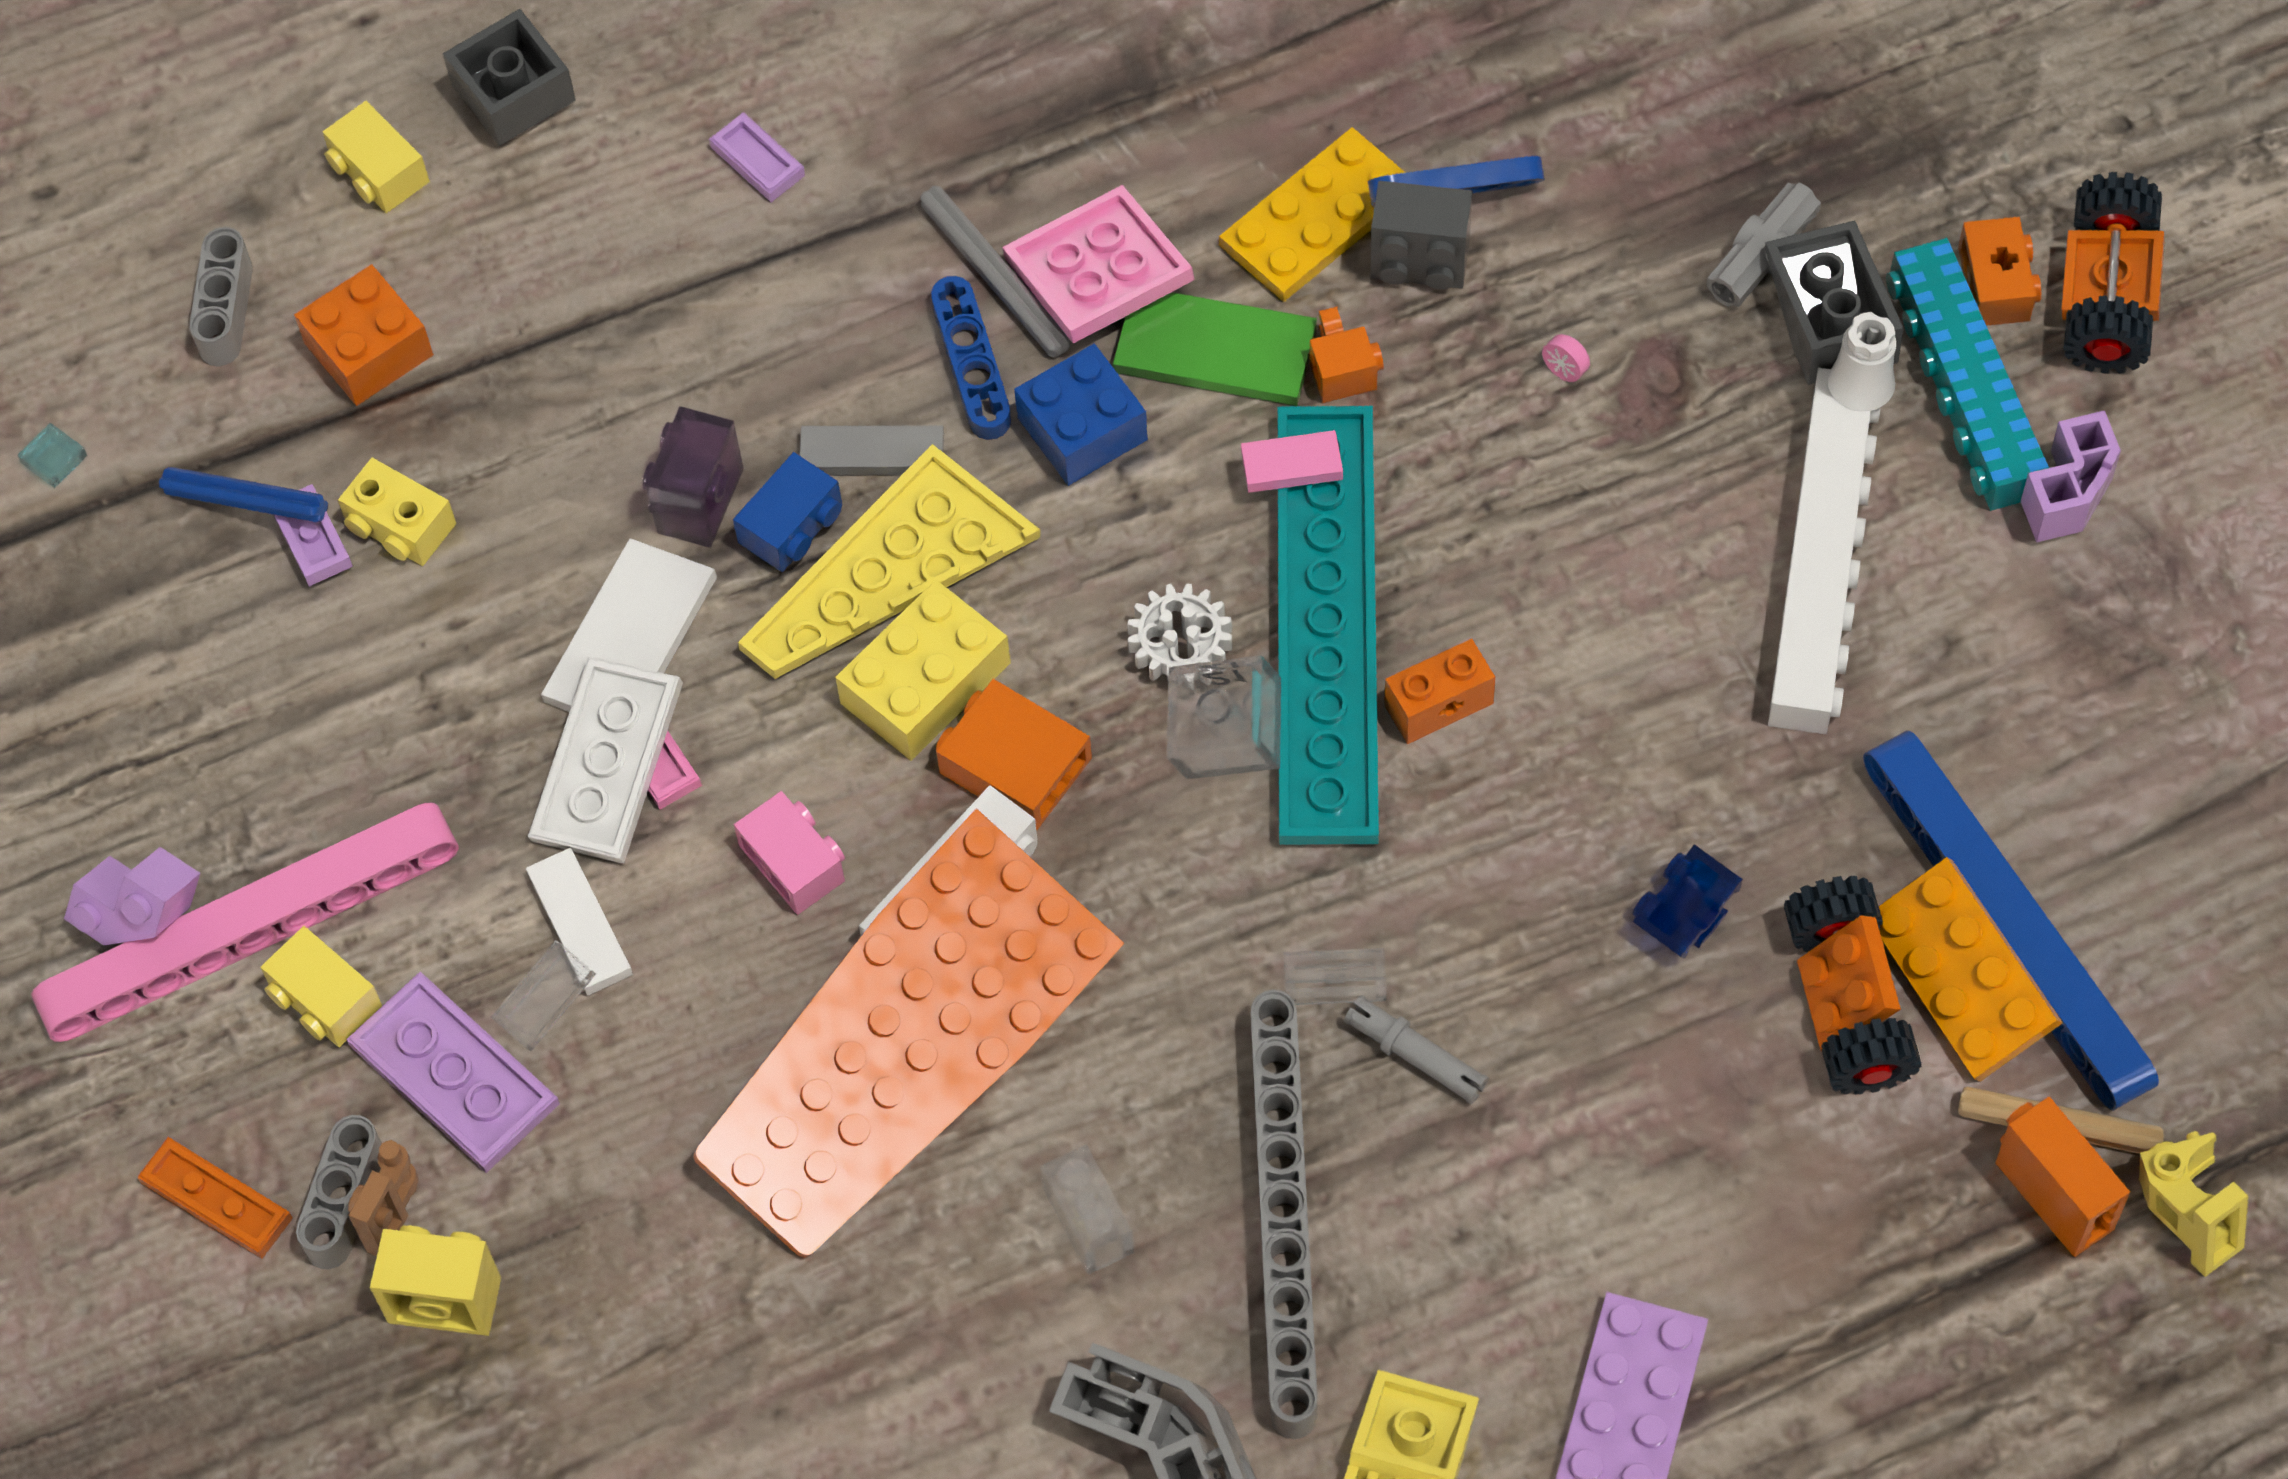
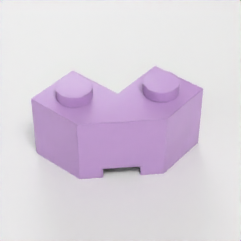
M2105 410L2059 421L2051 448L2056 467L2028 473L2021 504L2036 543L2082 532L2110 485L2121 450Z
M161 847L132 870L113 857L108 856L73 884L64 920L104 946L154 938L190 908L200 873Z

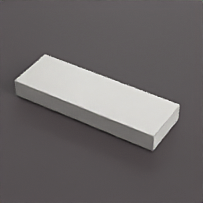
M571 847L526 867L531 883L587 996L632 976L631 967Z

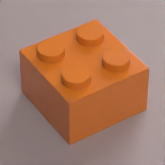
M372 264L294 314L304 344L356 406L434 356L423 323Z

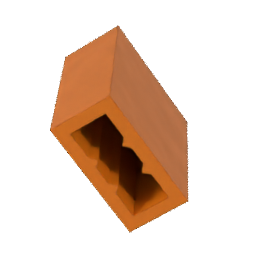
M994 678L983 692L978 690L971 696L966 704L963 718L955 728L948 727L940 736L936 745L938 767L941 775L977 797L991 785L1035 818L1036 831L1092 759L1089 735Z
M2050 1096L2035 1106L2031 1102H2027L2017 1108L2006 1120L2008 1127L2000 1139L2002 1144L1995 1163L2075 1258L2115 1230L2130 1191Z

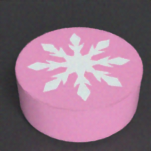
M1558 334L1543 347L1542 356L1545 364L1553 374L1564 381H1577L1590 367L1589 355L1585 348L1576 339L1568 335Z

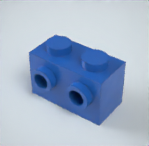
M793 452L733 518L738 543L783 572L793 560L799 561L804 557L811 546L812 539L823 526L829 527L838 518L842 509L839 482Z

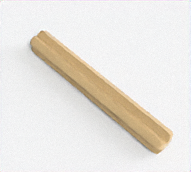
M1965 1087L1960 1095L1958 1113L1962 1117L2008 1126L2006 1120L2017 1108L2027 1102H2031L2034 1106L2040 1102ZM2057 1105L2091 1144L2140 1154L2141 1152L2148 1151L2152 1146L2163 1142L2164 1130L2159 1126Z

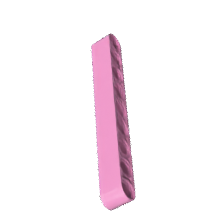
M423 803L180 916L154 938L125 942L48 978L34 988L31 993L32 1000L50 1039L56 1042L69 1041L293 936L303 926L306 928L312 927L443 865L457 854L459 845L437 804Z

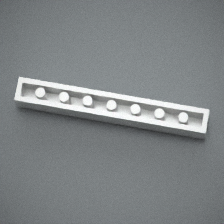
M1818 368L1813 394L1768 726L1819 734H1827L1830 717L1839 718L1841 713L1844 689L1835 687L1836 673L1844 675L1846 673L1849 645H1842L1840 641L1842 631L1851 632L1855 603L1846 602L1847 588H1857L1860 570V560L1851 559L1853 546L1862 548L1866 519L1857 518L1858 505L1867 506L1871 486V477L1862 476L1864 464L1873 465L1877 436L1868 435L1869 423L1878 424L1881 409L1880 407L1872 411H1855L1842 406L1834 399L1828 387V376L1831 369Z

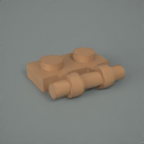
M392 1140L385 1141L380 1145L377 1157L381 1168L380 1172L372 1170L365 1185L360 1184L355 1189L348 1206V1216L366 1252L377 1256L383 1229L399 1230L404 1225L409 1216L405 1207L411 1196L416 1192L419 1181L418 1174L411 1164L407 1150Z

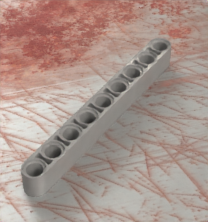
M1272 989L1259 994L1251 1007L1270 1419L1276 1432L1285 1438L1298 1439L1311 1433L1317 1422V1381L1297 1009L1290 995L1283 991ZM1270 1015H1279L1286 1020L1283 1024L1275 1027L1268 1026L1262 1022L1265 1017ZM1277 1061L1286 1064L1288 1069L1276 1074L1268 1072L1264 1067L1270 1062ZM1280 1108L1290 1112L1291 1116L1286 1120L1274 1121L1268 1118L1266 1114L1273 1109ZM1286 1156L1292 1159L1294 1163L1288 1168L1277 1169L1268 1162L1274 1157ZM1279 1204H1289L1297 1210L1293 1215L1285 1218L1278 1217L1271 1212L1272 1208ZM1283 1252L1293 1253L1299 1258L1297 1263L1287 1267L1278 1265L1273 1259L1276 1255ZM1293 1301L1299 1304L1302 1309L1295 1315L1285 1316L1278 1313L1275 1308L1282 1302ZM1293 1350L1301 1353L1304 1356V1360L1298 1365L1288 1366L1281 1363L1278 1357L1285 1351ZM1297 1400L1304 1403L1307 1410L1298 1416H1288L1281 1411L1280 1407L1287 1401Z

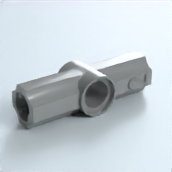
M1788 182L1760 216L1754 214L1744 223L1734 240L1731 251L1707 278L1706 287L1713 293L1717 301L1727 307H1740L1768 272L1772 274L1765 251V242L1800 234L1806 229L1808 224L1819 213L1821 202L1815 197L1812 189L1800 182L1797 184Z

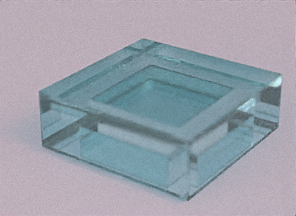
M49 423L17 456L21 464L56 488L88 455L83 446L52 423Z

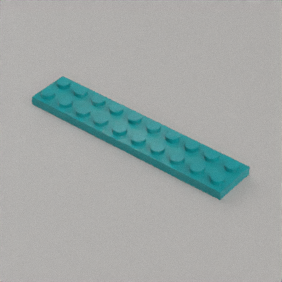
M1373 406L1278 407V438L1336 430L1343 468V480L1278 489L1279 845L1379 844Z

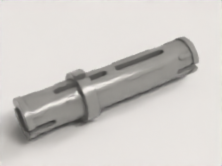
M1360 995L1355 1000L1356 1011L1350 1007L1344 1019L1346 1024L1352 1025L1381 1044L1380 1050L1389 1056L1395 1053L1464 1098L1469 1104L1472 1105L1479 1097L1477 1092L1478 1090L1481 1092L1484 1090L1489 1080L1488 1076L1482 1075L1411 1029L1410 1021L1402 1016L1398 1019L1394 1018L1368 1001L1363 995Z

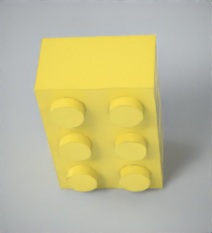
M935 580L835 677L840 704L912 761L965 709L967 702L976 691H983L991 680L995 679L1011 663L1008 636L938 580Z

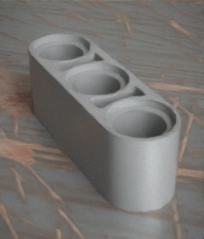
M230 227L216 228L210 231L203 240L190 317V332L203 361L212 366L227 365L233 362L239 355L253 271L252 261L240 232ZM221 334L215 338H211L214 335Z
M361 1115L344 1117L331 1130L297 1223L296 1235L298 1242L308 1260L320 1269H333L339 1267L347 1260L357 1236V1232L348 1216L351 1196L360 1184L365 1185L372 1170L379 1173L381 1169L377 1157L382 1142L371 1121ZM359 1139L368 1140L367 1145L362 1150L357 1152L347 1151L349 1145ZM343 1185L352 1187L344 1197L339 1199L330 1198L331 1193L337 1187ZM321 1233H335L332 1240L322 1246L313 1245L315 1238Z

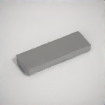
M943 425L801 426L800 456L828 475H902L932 444L944 453Z

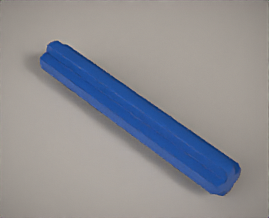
M175 467L164 469L163 475L159 479V487L164 490L166 495L295 519L320 522L324 519L325 512L328 510V502L318 493Z

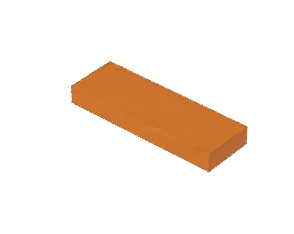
M170 1137L164 1141L137 1176L141 1184L261 1259L264 1258L293 1219L289 1211Z

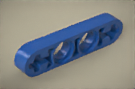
M1526 156L1386 175L1371 179L1367 183L1371 205L1375 206L1378 181L1472 190L1473 194L1529 186L1544 181L1545 177L1541 157Z
M946 276L938 280L931 291L933 312L972 432L979 438L986 440L997 439L1003 436L1011 425L1008 398L970 283L962 277ZM955 294L960 304L961 314L954 317L951 304L946 296ZM961 330L973 331L978 336L977 340L969 346L957 345L952 341V338ZM981 368L989 372L990 377L983 384L973 385L965 381V374L972 369ZM989 398V404L992 413L996 415V420L987 421V418L983 416L981 400Z

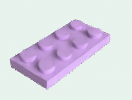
M1606 1292L1556 1479H1667L1707 1328V1318Z

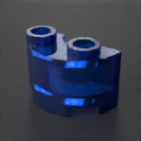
M1695 844L1686 855L1680 852L1668 864L1663 877L1669 881L1664 888L1656 895L1651 891L1645 893L1632 912V915L1635 916L1632 922L1683 959L1687 957L1689 949L1693 944L1698 948L1701 947L1728 913V910L1723 906L1734 893L1740 891L1743 880Z

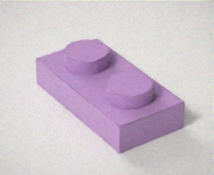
M313 484L300 489L301 491L317 493ZM325 512L324 519L320 522L273 514L308 586L353 567L350 557L327 512Z

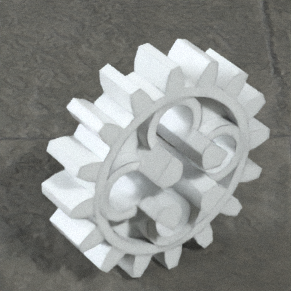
M1187 583L1182 593H1176L1172 584H1167L1165 596L1160 597L1154 591L1148 592L1149 606L1136 603L1134 606L1136 619H1129L1127 623L1128 635H1130L1128 637L1129 653H1136L1135 665L1138 669L1150 665L1149 678L1154 681L1161 674L1167 675L1168 686L1173 687L1177 677H1184L1188 686H1193L1194 675L1197 673H1201L1206 679L1211 678L1209 676H1212V673L1206 672L1202 668L1212 667V663L1224 667L1226 664L1225 651L1232 650V635L1229 634L1232 632L1231 617H1225V606L1222 601L1210 605L1211 596L1209 590L1206 589L1199 596L1193 595L1192 584ZM1172 611L1181 612L1182 634L1185 640H1187L1188 659L1179 658L1178 636L1176 631L1173 630ZM1201 627L1211 629L1207 633H1201ZM1159 637L1160 642L1153 643L1149 639Z

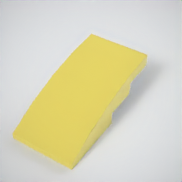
M1377 1370L1351 1449L1349 1465L1344 1479H1457L1479 1397Z

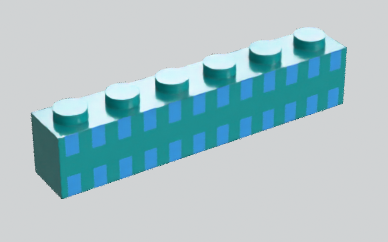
M1948 238L1894 252L1891 270L1886 273L1888 292L1893 300L1898 299L1902 306V320L1908 337L1915 338L1920 348L1919 360L1923 373L1926 377L1932 376L1937 387L1936 400L1939 410L1943 416L1949 415L1954 426L1953 439L1955 447L1961 456H1967L1971 466L1970 478L1974 491L1978 496H1984L1990 511L2021 503L2028 473L2047 469L2049 466Z

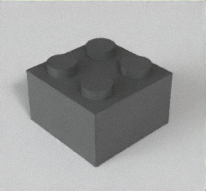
M521 9L516 10L442 53L452 87L499 146L576 101L569 69Z
M1378 181L1371 227L1370 279L1382 280L1388 284L1413 283L1429 285L1435 289H1463L1470 243L1472 190Z

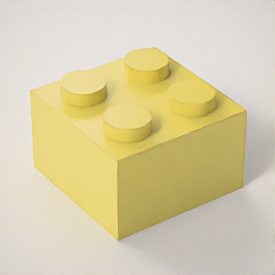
M405 1225L401 1226L399 1230L383 1229L370 1289L389 1324L489 1336L501 1276L486 1241H482L480 1237L467 1232H453L450 1237L431 1235L424 1228Z

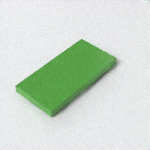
M1171 292L1125 317L1113 361V368L1118 374L1298 406L1310 358V339L1315 338L1317 330V318Z

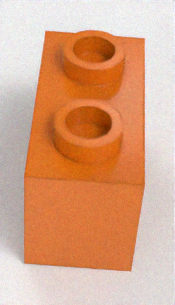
M2020 217L1963 222L1958 245L1962 270L1986 326L2029 322L2034 304L2041 301L2042 291L2039 275L2031 273L2030 262L2033 260V244L2030 234L2023 235Z
M1471 638L1386 678L1384 706L1406 743L1410 744L1494 704L1496 677Z

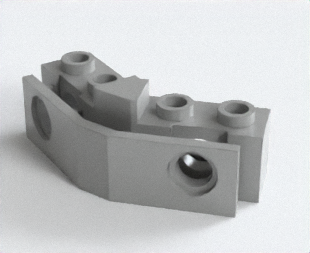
M1093 1342L1089 1353L1096 1357L1090 1370L1068 1362L1049 1412L1147 1451L1158 1479H1222L1218 1468L1222 1467V1464L1227 1479H1256L1229 1412L1205 1388ZM1110 1372H1115L1142 1383L1140 1390L1137 1389L1134 1394L1110 1384L1111 1380L1108 1379ZM1166 1384L1184 1391L1206 1413L1215 1437L1188 1410L1159 1398L1158 1395L1162 1385ZM1217 1442L1219 1447L1215 1448L1213 1443Z

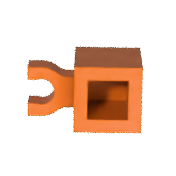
M1337 307L1320 310L1319 318L1321 325H1319V332L1321 337L1310 339V367L1322 403L1377 390V372L1384 369L1379 344L1377 342L1370 343L1364 326L1344 331Z

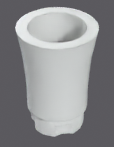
M1873 312L1862 313L1854 317L1852 325L1844 333L1838 358L1828 376V387L1834 399L1848 409L1855 411L1878 409L1885 405L1894 393L1895 377L1893 366L1896 338L1894 325L1888 318L1878 317Z

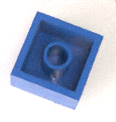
M1095 343L1014 388L1017 418L1068 486L1148 440L1146 410Z

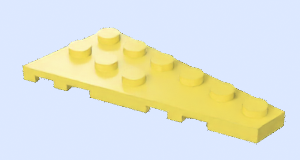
M932 444L738 642L739 650L776 679L904 611L935 580H938L947 588L1040 538V529Z

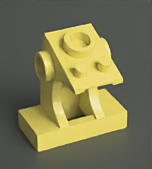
M2193 1131L2187 1134V1140L2176 1143L2169 1141L2161 1142L2152 1146L2148 1151L2141 1152L2139 1180L2148 1208L2191 1249V1264L2206 1277L2244 1249L2248 1195L2235 1182H2232L2216 1195L2205 1193L2195 1186L2192 1182L2194 1177L2215 1162L2213 1152L2216 1135L2212 1132L2200 1136L2197 1131Z

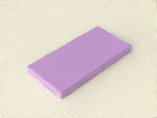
M421 972L413 977L346 1039L349 1046L485 1173L494 1167L560 1104L556 1095Z

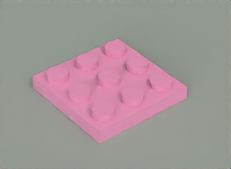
M1123 185L1002 247L1005 260L1073 344L1195 280L1192 266Z

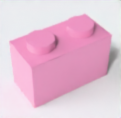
M780 791L736 822L734 828L739 847L792 910L799 915L845 882L841 864L845 857L840 847L830 836L822 839L813 828L816 825L808 809L800 801L793 804Z

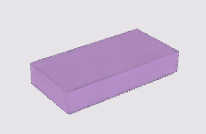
M744 112L709 138L711 148L770 202H773L805 176L804 166Z

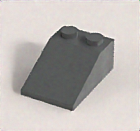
M1855 220L1765 242L1766 255L1791 345L1808 385L1816 382L1818 368L1831 369L1838 358L1845 331L1852 325L1854 317L1862 313L1873 312L1878 317L1888 318L1894 325L1896 338L1894 364L1899 363L1903 326Z

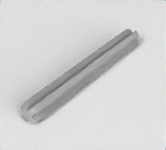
M933 186L928 191L923 192L920 197L922 208L1046 353L1056 358L1070 348V339L945 191L941 187Z

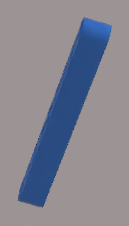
M1906 730L1865 752L1863 761L1870 778L1934 867L1946 857L1954 861L2063 1022L2051 1031L2103 1105L2109 1110L2114 1111L2159 1085L2158 1075L2147 1054L1919 738L1913 732Z

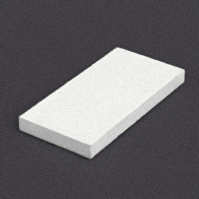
M630 538L541 694L544 703L570 712L588 656L664 673L717 579L715 569Z
M588 656L528 835L532 842L564 850L571 847L572 851L624 864L683 685L680 677Z

